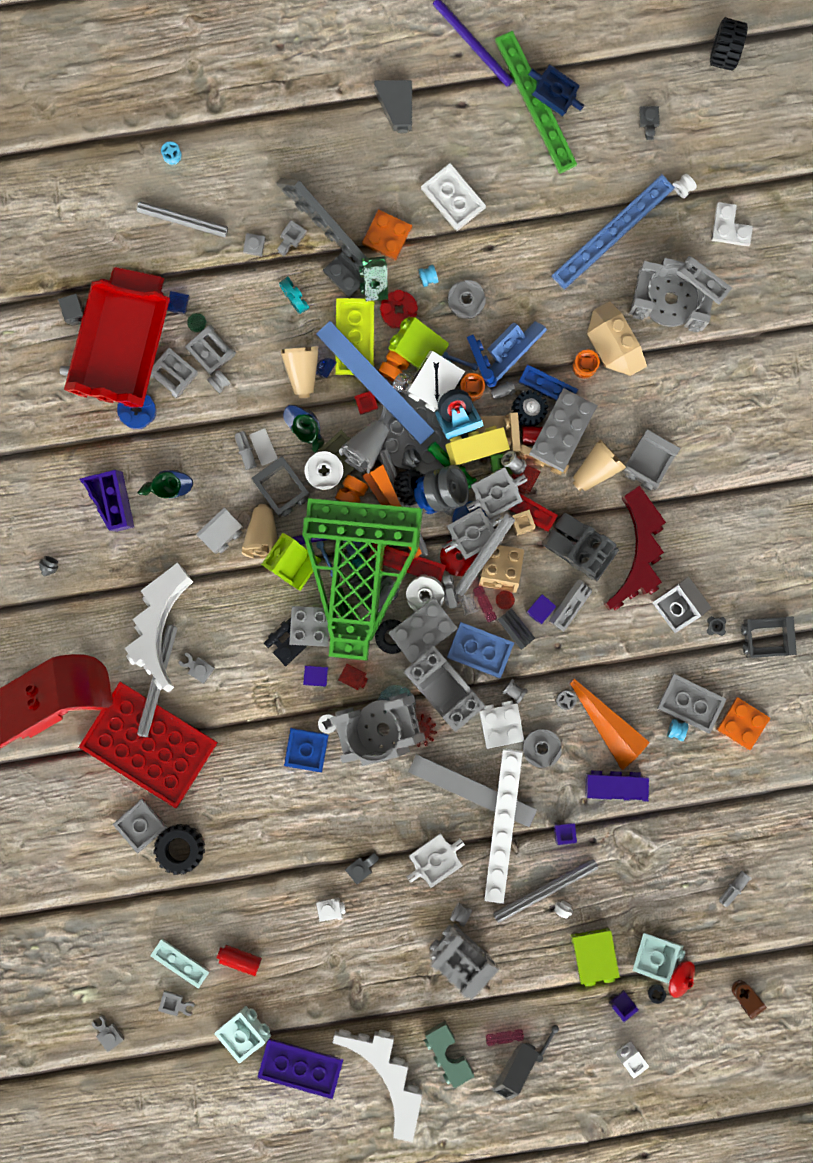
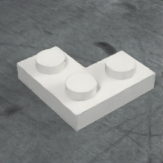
M717 203L712 241L743 246L750 245L753 226L734 223L737 205Z

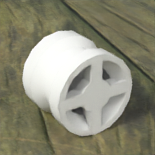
M686 173L681 176L679 181L673 183L674 190L682 198L687 197L688 192L694 191L697 188L694 180Z
M326 714L319 719L318 727L323 733L329 734L336 730V725H332L330 720L331 717L335 716Z

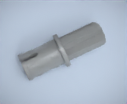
M244 431L236 433L235 439L239 448L238 454H241L245 470L257 467L252 454L253 448L249 445L246 433Z
M741 870L736 879L731 884H728L729 887L719 898V902L728 907L738 894L741 895V890L751 880V877Z

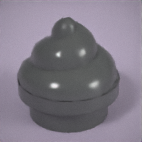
M408 449L404 452L402 466L409 468L419 466L422 458L417 450Z
M44 556L39 562L41 574L48 576L57 572L58 561L50 556Z

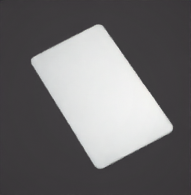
M266 429L249 435L262 466L278 459Z

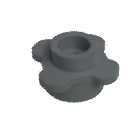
M709 617L707 619L709 623L707 634L725 635L726 619L724 617Z

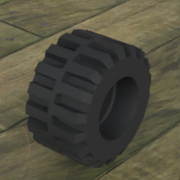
M726 17L723 18L713 43L710 56L711 66L730 71L737 67L746 41L747 23Z
M177 824L168 827L159 834L154 844L155 849L153 853L156 854L155 861L159 862L161 869L164 868L165 872H171L173 875H183L199 865L205 853V842L201 839L202 835L196 832L197 829L191 828L187 824ZM182 838L187 841L190 846V855L187 859L181 861L171 856L169 844L173 839Z

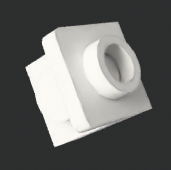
M339 897L316 902L320 922L342 919L343 914L346 913L344 902H340Z
M632 1042L622 1046L616 1052V1055L633 1078L649 1068Z

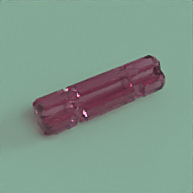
M483 587L474 588L473 592L475 597H478L477 601L483 613L486 614L487 622L496 620L497 616L492 611L493 608L487 595L484 594Z
M522 1029L514 1030V1032H499L496 1035L487 1034L485 1037L487 1046H493L495 1043L499 1045L511 1043L513 1040H516V1042L523 1041L524 1034Z

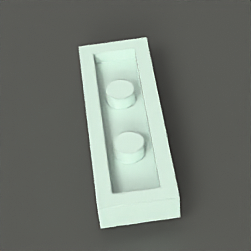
M164 939L160 940L150 955L198 989L210 972V970Z

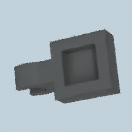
M640 106L639 108L640 127H645L646 140H653L655 127H659V106Z
M375 853L370 855L365 861L359 857L345 871L358 885L372 873L369 867L375 864L379 858Z

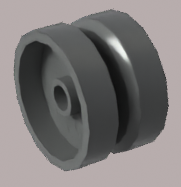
M450 465L441 469H435L427 472L424 476V494L428 504L434 511L442 512L466 505L469 497L468 483L463 471L458 466Z

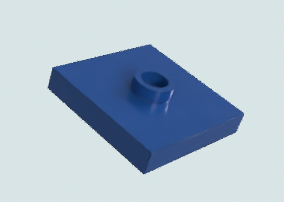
M290 728L284 766L322 773L329 734Z

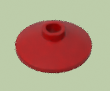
M442 548L440 554L441 564L446 565L445 570L454 576H464L478 555L477 553L466 560L464 557L462 560H457L456 554L461 553L457 548L447 553Z
M691 961L682 962L671 976L669 993L674 998L683 996L694 984L695 966Z

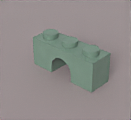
M446 1021L425 1032L426 1038L424 1042L429 1050L433 1049L436 1055L433 1058L437 1066H442L445 1073L443 1076L448 1085L452 1084L455 1089L475 1077L465 1055L458 1059H451L446 1055L447 1047L455 1043V1037Z

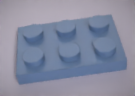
M460 622L447 658L501 679L514 642Z

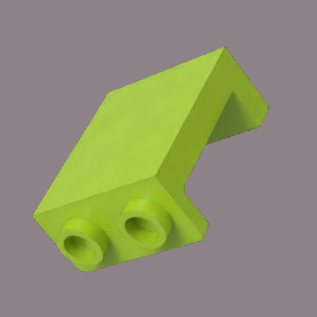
M408 317L400 324L399 332L391 338L388 349L398 353L414 365L418 371L429 351H433L442 357L449 343L416 317Z
M282 533L261 564L299 591H301L314 572L308 550L285 533ZM315 555L317 564H319L321 559Z
M609 928L571 934L579 982L581 984L593 986L598 981L610 983L614 982L615 978H620L612 933Z

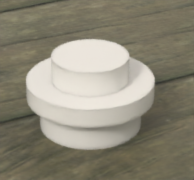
M565 901L556 902L554 910L556 914L563 918H568L569 915L573 914L572 906Z

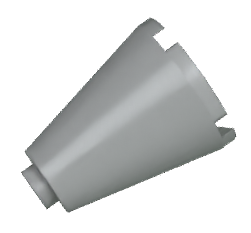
M373 420L342 445L339 449V454L341 456L344 454L347 457L345 461L354 469L362 473L364 470H367V474H369L374 467L389 432L387 424L382 420Z

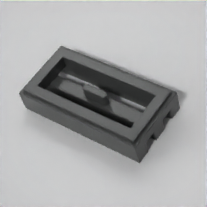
M512 608L497 619L521 650L535 639Z

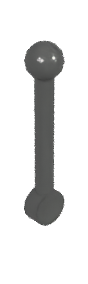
M557 1025L552 1026V1032L536 1060L537 1062L543 1061L544 1052L555 1033L559 1031Z

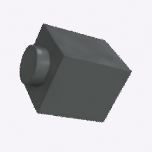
M77 294L58 299L64 321L72 326L81 324L84 309L80 297Z

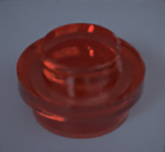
M509 591L499 592L495 599L496 605L503 610L510 609L515 602L514 595Z

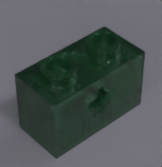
M385 256L362 258V266H359L360 278H363V283H360V294H364L365 301L388 300V274Z

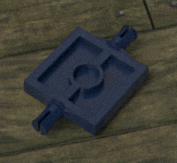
M550 64L542 74L533 68L530 70L528 75L537 81L536 88L532 93L535 98L561 116L567 112L571 105L579 111L584 108L585 104L576 99L580 85Z

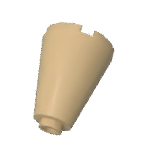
M319 346L281 350L294 394L299 395V398H308L311 393H314Z
M600 439L573 476L575 480L573 484L579 491L582 489L587 491L624 470L626 466Z
M259 504L258 507L253 509L242 546V554L250 558H254V555H259L260 559H265L277 542L278 535L273 509L269 508V505Z

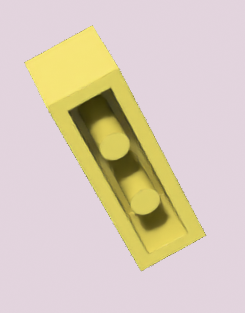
M496 426L486 428V432L479 434V431L471 432L464 439L461 436L451 438V442L445 445L451 465L457 466L510 450L504 427L497 429Z

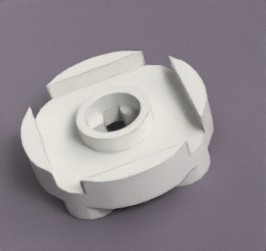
M326 451L317 452L307 461L305 476L315 488L328 490L339 484L343 476V465L336 455ZM322 465H326V468L330 469L326 476H323L318 471L322 469Z
M422 574L414 578L407 587L406 597L408 605L416 612L435 598L440 606H442L445 589L436 578ZM421 591H428L431 597L423 599Z

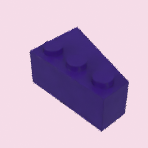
M112 470L80 478L81 483L87 489L89 497L95 503L97 511L109 531L118 532L134 528L122 471Z
M591 770V774H586V798L642 800L649 802V778L641 776V772H629V775H622V771H610L609 775L602 774L603 771Z

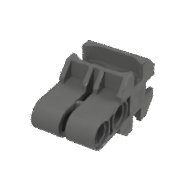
M564 513L554 527L565 536L551 530L542 545L564 559L578 571L581 570L592 580L598 581L619 552V549L605 535H600L591 526L583 524L569 514ZM601 542L598 548H592L594 544ZM585 557L590 558L586 563L581 564Z

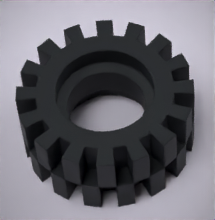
M416 469L401 472L395 477L394 485L396 487L394 489L398 492L396 495L401 497L400 501L404 502V505L411 506L417 504L414 488H417L418 483H416V480L423 477V474L420 475V471H416Z
M389 619L379 625L375 633V641L383 652L396 654L402 651L397 644H389L385 640V633L390 629H394L402 622L396 619Z

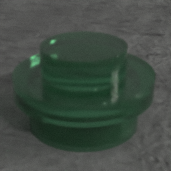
M194 313L188 318L187 324L191 331L201 332L205 329L207 322L202 314Z

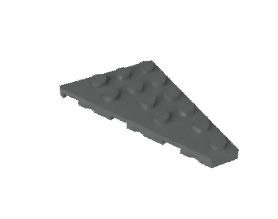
M280 178L276 182L283 193L295 202L294 205L298 210L304 211L325 232V236L331 242L334 240L342 248V251L355 261L354 264L360 271L370 272L375 267L300 180Z

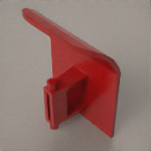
M84 654L60 655L50 658L1 687L0 748L19 737L22 739L27 736L32 738L61 721L63 715L69 711L80 709L103 710L113 704V697L107 668L101 661L92 656Z

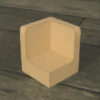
M530 510L512 516L515 519L512 526L516 536L535 530L536 527Z

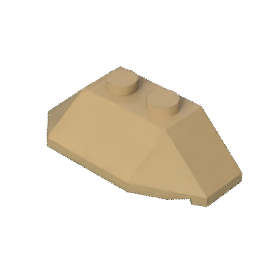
M610 301L594 309L587 336L604 366L628 376L646 368L647 365L641 346L623 314Z

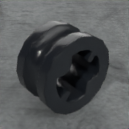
M654 984L648 989V997L653 1003L659 1004L666 999V991L661 985ZM656 989L658 992L662 991L661 997L658 999L656 996L652 997L653 991Z

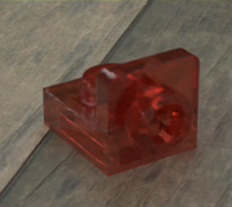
M346 663L338 681L359 691L360 688L364 689L368 678H366L367 673Z

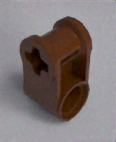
M738 980L733 983L731 987L732 993L751 1020L767 1009L760 997L745 981ZM743 988L744 994H741L740 989Z

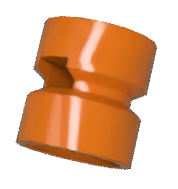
M589 349L579 352L572 365L574 374L582 379L592 377L599 368V356L596 352Z
M389 350L386 355L387 361L382 362L377 371L386 379L399 384L404 375L402 371L407 370L411 363L395 351Z
M468 373L462 378L459 389L467 392L472 402H476L483 396L485 381L479 374Z
M347 475L343 482L344 488L339 489L335 499L344 502L360 503V496L365 495L369 486L359 479Z

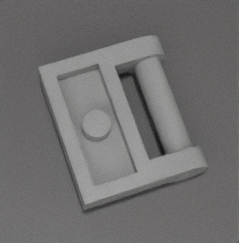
M212 325L207 326L185 346L210 375H213L236 355V352L230 349L215 333ZM209 336L223 351L224 355L222 357L204 340L206 337Z
M168 348L153 365L150 377L157 379L177 399L198 375V371ZM161 367L175 377L180 384L175 386L159 372Z

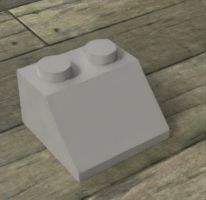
M223 508L196 535L217 554L218 552L223 553L229 547L228 543L232 539H238L243 534L241 530L244 527Z
M689 577L652 602L674 633L691 624L712 608Z

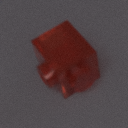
M526 465L525 470L521 474H513V479L523 474L527 479V482L517 486L518 493L523 495L525 493L529 494L541 472Z

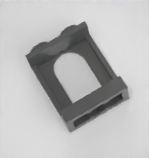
M794 616L743 620L744 624H741L742 635H745L743 653L746 654V658L797 655ZM782 627L784 646L756 648L752 645L751 631L754 629Z

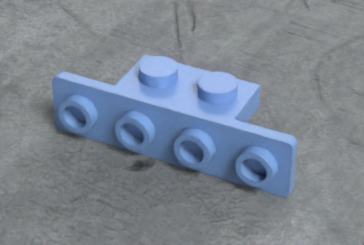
M535 321L523 333L520 327L513 322L487 350L496 361L489 369L493 371L497 381L547 331L545 326Z

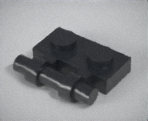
M291 617L286 622L283 621L280 624L281 627L274 633L269 634L268 639L264 642L268 649L273 644L278 647L272 653L285 667L307 647L306 645H289L290 636L283 643L279 640L284 633L288 632L290 634Z

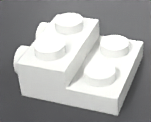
M513 700L502 702V706L494 708V704L487 705L483 710L479 711L486 749L524 742L518 704H513Z

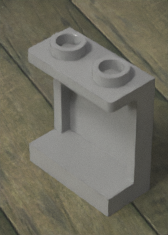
M647 429L622 472L626 473L625 477L641 482V486L650 491L652 489L656 490L681 448Z

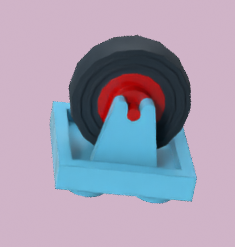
M449 390L439 399L438 411L435 412V415L447 440L483 426L482 419L474 407L469 394L464 390Z

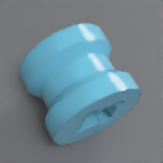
M166 142L161 147V154L166 163L174 165L181 160L182 154L175 142Z
M433 264L429 265L426 269H418L423 287H427L430 283L436 284L439 282Z
M672 719L667 737H676L679 741L683 742L688 731V723H679L678 720Z

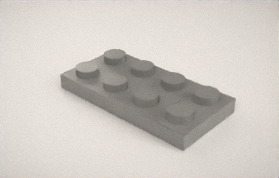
M563 388L529 455L564 472L598 405Z

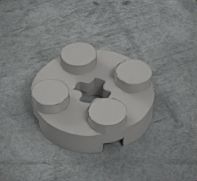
M464 280L451 287L448 294V307L457 317L473 319L484 309L486 302L485 293L477 282ZM469 295L472 302L464 304V300L461 299L462 296L466 297Z
M537 729L529 733L523 743V753L526 760L539 768L554 765L562 753L558 736L550 730ZM545 743L547 752L538 753V744L542 745Z

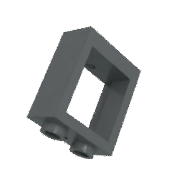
M283 456L251 478L279 517L282 515L284 517L288 516L293 512V507L297 504L299 506L303 505L308 501V496H310ZM285 468L302 493L281 508H278L261 484Z

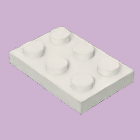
M450 163L421 186V190L456 231L486 208V205Z

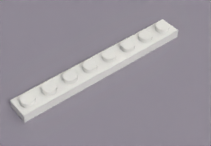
M503 749L484 900L488 902L504 904L523 751Z

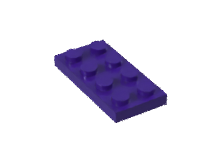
M269 1038L257 1078L333 1099L343 1059Z

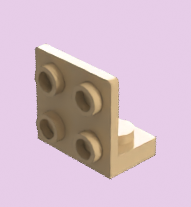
M509 413L504 416H480L483 426L476 429V431H479V434L485 433V429L496 426L497 429L504 427L510 450L498 454H505L508 451H514L515 453L521 451L518 413Z
M498 545L482 568L479 586L516 593L520 582L524 550Z

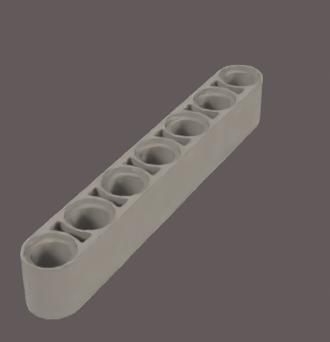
M415 755L408 771L409 773L487 809L496 811L498 791L427 758ZM517 800L514 821L530 827L537 809Z

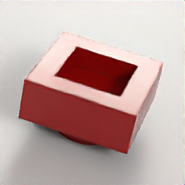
M370 391L354 396L360 415L378 410L375 397Z

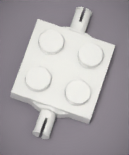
M441 833L409 855L416 870L406 876L407 879L412 883L421 877L428 883L430 888L434 887L463 866L457 858L456 851L465 846V844L459 839L451 845L445 841Z

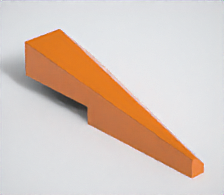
M383 464L374 467L369 474L367 472L362 474V477L381 505L401 507ZM420 548L416 552L415 558L422 554Z
M573 679L570 682L571 687L619 767L624 770L642 753L650 742L577 680Z

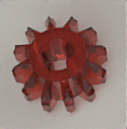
M421 714V721H418V725H422V728L425 726V739L428 738L433 742L434 738L429 735L430 733L437 734V731L430 730V728L435 727L436 724L428 725L432 718L428 717L425 722L424 714ZM426 740L423 741L424 745L428 746V742Z

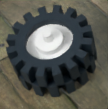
M528 390L527 392H522L514 400L511 410H514L512 413H518L519 425L525 424V427L530 425L534 427L546 417L548 404L545 405L547 400L546 398L542 400V394L538 396L537 391L532 393V390Z

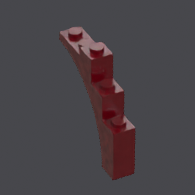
M640 485L621 498L630 513L634 525L635 555L625 582L617 593L604 604L608 610L612 608L617 610L623 606L624 603L622 601L628 597L630 600L640 594L639 589L643 594L649 592L651 595L660 589L658 585L662 583L649 563L651 562L654 565L662 559L660 555L664 551L651 533L656 535L664 529L662 525L666 521Z

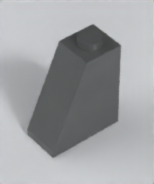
M374 80L375 93L393 131L401 134L412 131V80Z
M522 1043L517 1046L494 1084L492 1091L507 1100L519 1096L540 1054L533 1045Z

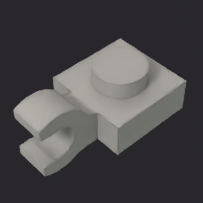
M290 220L280 235L283 242L278 247V253L285 257L291 245L297 248L306 235L307 230Z

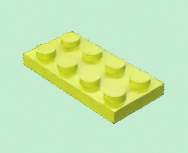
M336 298V328L374 367V299ZM336 356L335 374L354 375Z

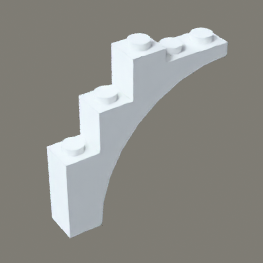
M178 563L141 590L144 595L142 599L148 608L132 619L136 624L134 628L140 637L124 648L128 653L126 657L132 665L137 664L140 667L143 666L149 675L153 674L155 677V685L160 690L164 689L167 692L171 691L174 686L167 675L163 663L161 649L162 632L173 604L181 593L193 583L192 579Z
M340 1029L339 1032L335 1031L334 1044L347 1047L360 1054L374 1066L383 1078L394 1106L395 1123L393 1138L413 1142L422 1099V1090L415 1085L404 1086L408 1070V1063L404 1059L398 1057L390 1059L394 1035H390L391 1032L379 1030V1032L374 1033L373 1039H370V1036L366 1034H358L357 1036L352 1035L348 1030Z

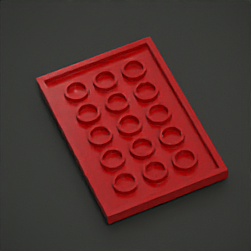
M120 681L112 693L113 704L107 709L101 710L79 745V748L177 809L218 742L158 704L156 705L148 736H139L137 732L147 697Z

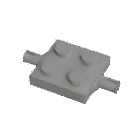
M503 467L471 484L476 500L466 504L469 512L480 506L490 519L519 504L523 500L518 493L517 486L527 482L524 474L513 479L508 474L506 468Z
M480 507L447 525L452 541L443 545V549L447 553L457 548L465 560L479 553L493 534L494 526L501 522V515L499 514L489 519Z

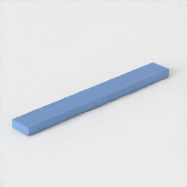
M663 175L659 176L553 273L552 278L565 290L668 196L675 187Z
M331 321L316 333L323 343L420 445L435 432Z

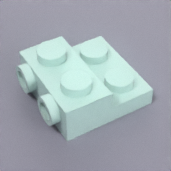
M643 933L632 971L669 984L679 961L682 962L685 957V951L682 950L683 945Z
M247 1006L236 1013L214 1033L238 1063H241L271 1037L269 1027L264 1023L261 1024L257 1019L256 1011L252 1008L249 1009Z

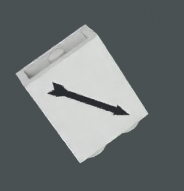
M429 351L406 391L410 393V398L417 402L421 399L426 403L425 407L435 412L436 409L438 410V402L441 396L449 390L455 389L465 371L437 353Z

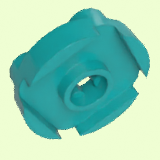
M288 276L279 283V286L285 296L291 301L292 306L299 314L308 310L309 306L304 299L301 300L303 295L297 286L293 288L294 284Z

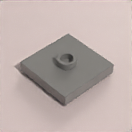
M143 798L112 824L137 854L168 828Z

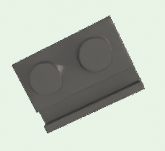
M343 251L323 269V272L348 298L355 294L369 280Z

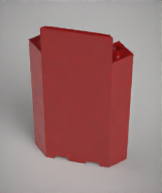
M114 267L110 281L100 279L91 283L64 387L65 391L85 398L87 396L95 397L99 401L119 402L127 407H143L170 298L164 296V293L161 292L164 278Z

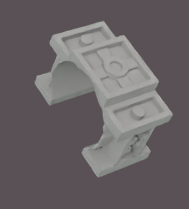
M664 258L661 264L644 261L638 271V279L629 314L633 315L636 319H644L649 316L657 324L666 327H676L684 324V327H687L689 331L700 332L710 322L713 300L677 274V270L683 267L685 262ZM691 268L689 272L694 275L696 270ZM667 293H674L677 296L675 304H668L666 302L665 296Z
M434 646L404 671L455 732L485 707L482 701Z
M404 693L389 697V700H378L368 704L362 711L361 709L354 711L352 707L335 712L336 716L331 717L330 720L331 724L336 725L344 754L340 756L342 763L360 759L362 766L397 758L410 752L408 746L425 741V735L420 732L413 703H415L414 695L407 696ZM381 723H386L389 726V733L387 735L379 733L378 727Z
M455 923L453 926L449 925L442 934L444 936L440 941L435 940L429 947L431 949L429 954L432 959L430 965L436 971L439 969L443 976H446L452 984H455L456 988L460 990L466 999L469 997L473 1000L499 969L497 963L491 959L490 954L480 948Z

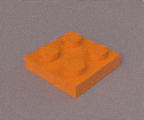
M378 209L362 245L396 261L412 229V225Z
M736 697L716 730L751 751L769 722L770 717Z

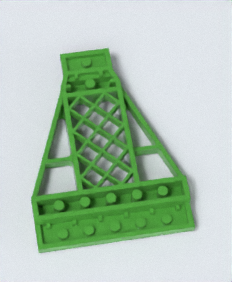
M308 498L307 514L304 517L302 536L305 539L328 622L330 657L368 660L370 641H372L419 549L423 509ZM312 538L336 540L333 567L318 566L311 543ZM353 542H364L366 544L358 549ZM372 543L378 544V545H377V550H376V548L372 545ZM351 544L356 552L348 558L342 550ZM369 545L375 554L367 560L361 551ZM386 545L412 548L400 574L387 573L382 569ZM359 554L364 563L356 568L351 560ZM342 556H343L346 561H344V562L341 564ZM376 557V566L374 569L369 562H371ZM347 563L354 570L348 577L341 571V568ZM366 565L373 572L367 579L359 572ZM319 569L333 571L330 606ZM357 573L363 582L355 588L349 579ZM340 575L344 579L341 583H339ZM384 575L397 576V580L379 612L381 578ZM374 577V586L372 588L368 581ZM345 583L352 589L346 596L339 590ZM365 584L371 593L363 599L357 590ZM355 593L361 601L353 607L347 599ZM338 594H339V596L342 598V600H340L339 602H338ZM373 595L372 607H370L366 601ZM343 602L350 608V611L344 616L337 609ZM362 604L369 610V613L363 618L356 611ZM353 612L358 620L346 619V617ZM371 615L370 621H365Z

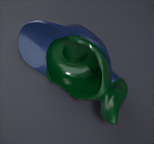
M288 405L283 413L284 421L300 441L312 444V451L317 453L318 449L322 448L325 443L324 438L320 435L318 418L310 410H304L296 405Z
M164 470L159 472L152 482L143 484L138 494L148 495L152 492L160 498H176L191 491L193 480L190 476L178 470Z

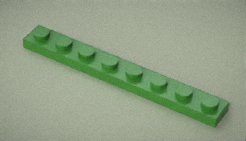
M513 31L497 37L495 42L559 174L576 167L577 162L550 107L532 95L537 81L528 75L531 68Z

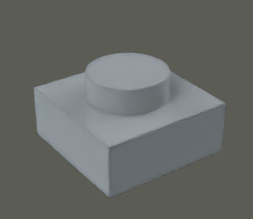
M246 233L243 253L262 257L265 236Z

